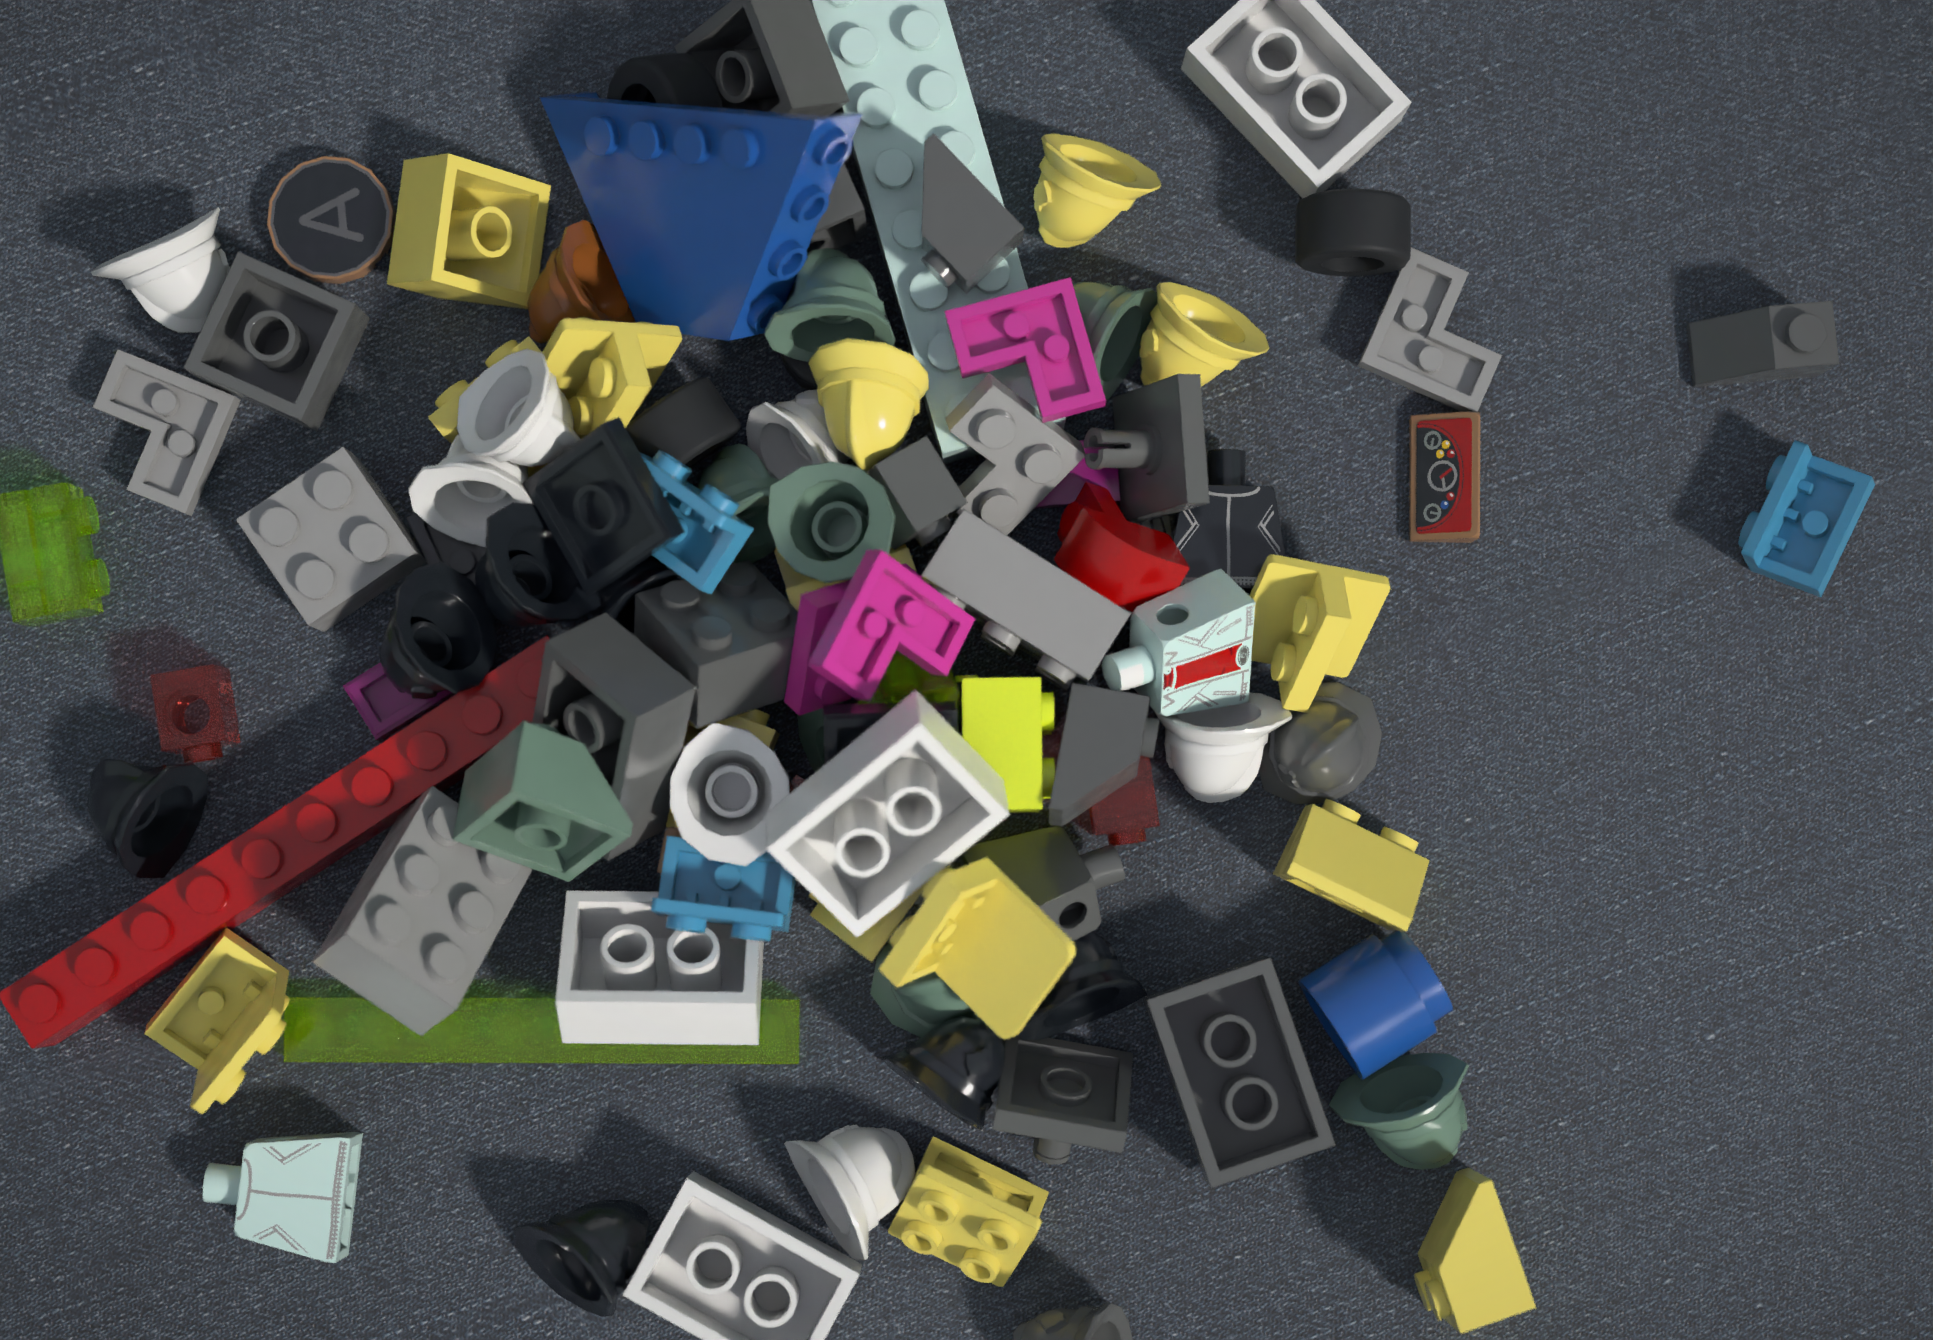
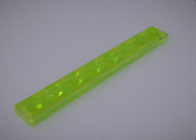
M290 996L289 1004L284 1012V1021L287 1022L284 1029V1062L800 1063L801 999L761 998L759 1045L562 1043L556 998L463 997L453 1013L422 1036L364 997Z

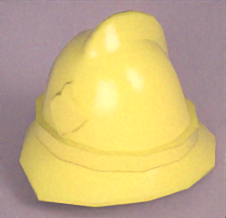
M1045 134L1041 137L1045 154L1039 165L1042 172L1038 184L1034 188L1033 197L1035 201L1034 208L1039 221V232L1044 242L1054 247L1070 248L1084 244L1103 230L1121 211H1128L1137 198L1160 189L1161 182L1156 172L1132 156L1101 142L1070 135Z
M1172 282L1159 283L1156 286L1158 304L1150 312L1152 319L1146 331L1142 334L1139 354L1142 366L1140 377L1143 386L1176 374H1200L1201 386H1203L1224 370L1231 371L1241 360L1266 353L1269 349L1266 335L1241 312L1213 295Z
M851 338L820 346L809 360L810 369L818 386L819 405L824 408L827 429L832 442L838 450L850 457L857 467L867 473L878 462L893 454L903 443L913 417L920 413V400L929 389L928 372L913 355L889 344Z

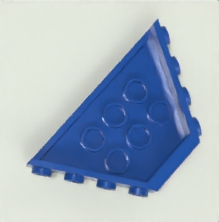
M596 92L540 97L635 322L644 321L658 325L678 326L681 334L725 341L763 334L773 314L782 310V307L785 305L797 273L806 262L808 246L819 219L828 208L830 192L842 163L851 152L852 139L863 113L812 116L601 99Z

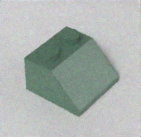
M523 721L465 771L452 840L570 882L630 837L633 823L584 743L560 735V732L552 726Z

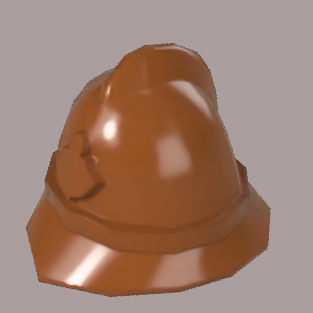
M582 220L565 227L560 246L551 252L546 267L536 280L527 302L530 316V338L540 344L548 343L559 322L565 318L586 317L599 321L635 323V319L594 224Z

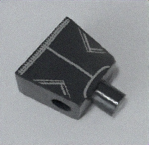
M1238 449L1209 450L1207 473L1210 503L1175 513L1171 538L1190 567L1180 586L1212 571L1222 569L1247 594H1250L1266 557L1271 554L1285 556L1275 490L1271 486H1245L1246 451Z

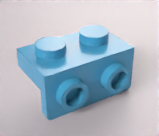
M1795 440L1787 456L1779 455L1769 471L1766 490L1770 492L1760 513L1752 511L1742 527L1739 536V546L1743 547L1741 554L1750 571L1822 597L1875 486L1873 477L1813 456L1808 444Z
M658 450L654 458L640 453L685 533L652 556L697 589L712 594L754 528L734 515L740 506L734 499L710 484L706 483L701 491L689 483L687 478L692 470L676 458L662 450Z
M667 836L658 898H652L651 912L658 916L667 917V929L705 933L707 922L732 925L731 937L770 942L772 930L789 932L796 878L768 851L747 866L708 860L683 838Z

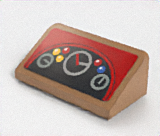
M1480 412L1411 415L1409 431V542L1472 543L1480 536Z

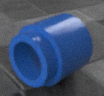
M1395 930L1381 940L1374 934H1371L1298 981L1301 991L1322 1027L1345 1061L1361 1080L1437 1033L1434 1022L1453 1011L1452 1003L1440 980L1423 954L1404 931Z

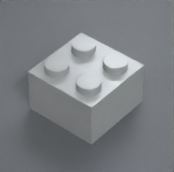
M345 447L340 448L236 519L308 626L323 632L410 574L412 570L427 562L420 546L361 460Z

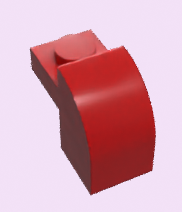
M1085 482L1075 502H1071L1062 514L1057 532L1062 546L1054 561L1062 571L1125 610L1133 612L1137 606L1178 588L1190 569L1169 534L1127 521L1105 487Z

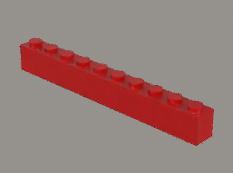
M546 635L488 673L478 687L457 693L0 992V1000L31 1049L57 1045L214 942L226 927L229 930L234 929L393 825L398 815L431 786L443 792L462 780L465 771L523 721L533 722L546 641L552 638Z

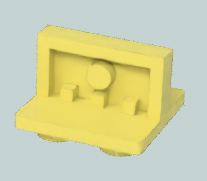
M586 317L565 318L559 322L542 353L545 356L550 373L556 376L557 386L571 406L574 417L573 430L580 439H583L604 422L618 417L625 428L627 427L680 345L683 338L678 326L658 325L644 321L635 323L599 321Z
M1275 554L1266 557L1249 595L1255 601L1251 661L1271 664V677L1274 681H1278L1282 709L1303 713L1308 712L1325 675L1344 678L1350 674L1390 592L1388 577Z
M933 1136L925 1150L911 1186L891 1222L888 1232L902 1240L909 1249L924 1255L932 1254L959 1267L966 1276L975 1281L992 1283L998 1287H1003L1039 1231L1042 1223L1039 1216L1049 1192Z

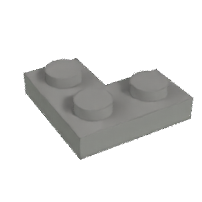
M1411 247L1410 260L1404 268L1399 270L1357 366L1461 412H1478L1502 355L1444 330L1469 272Z
M117 349L93 408L151 432L126 490L192 516L241 400L234 395Z
M990 373L945 418L951 433L986 458L958 487L968 503L956 513L960 515L963 509H965L1006 536L1085 457V451L1080 441L1053 421L1042 423L1039 410Z

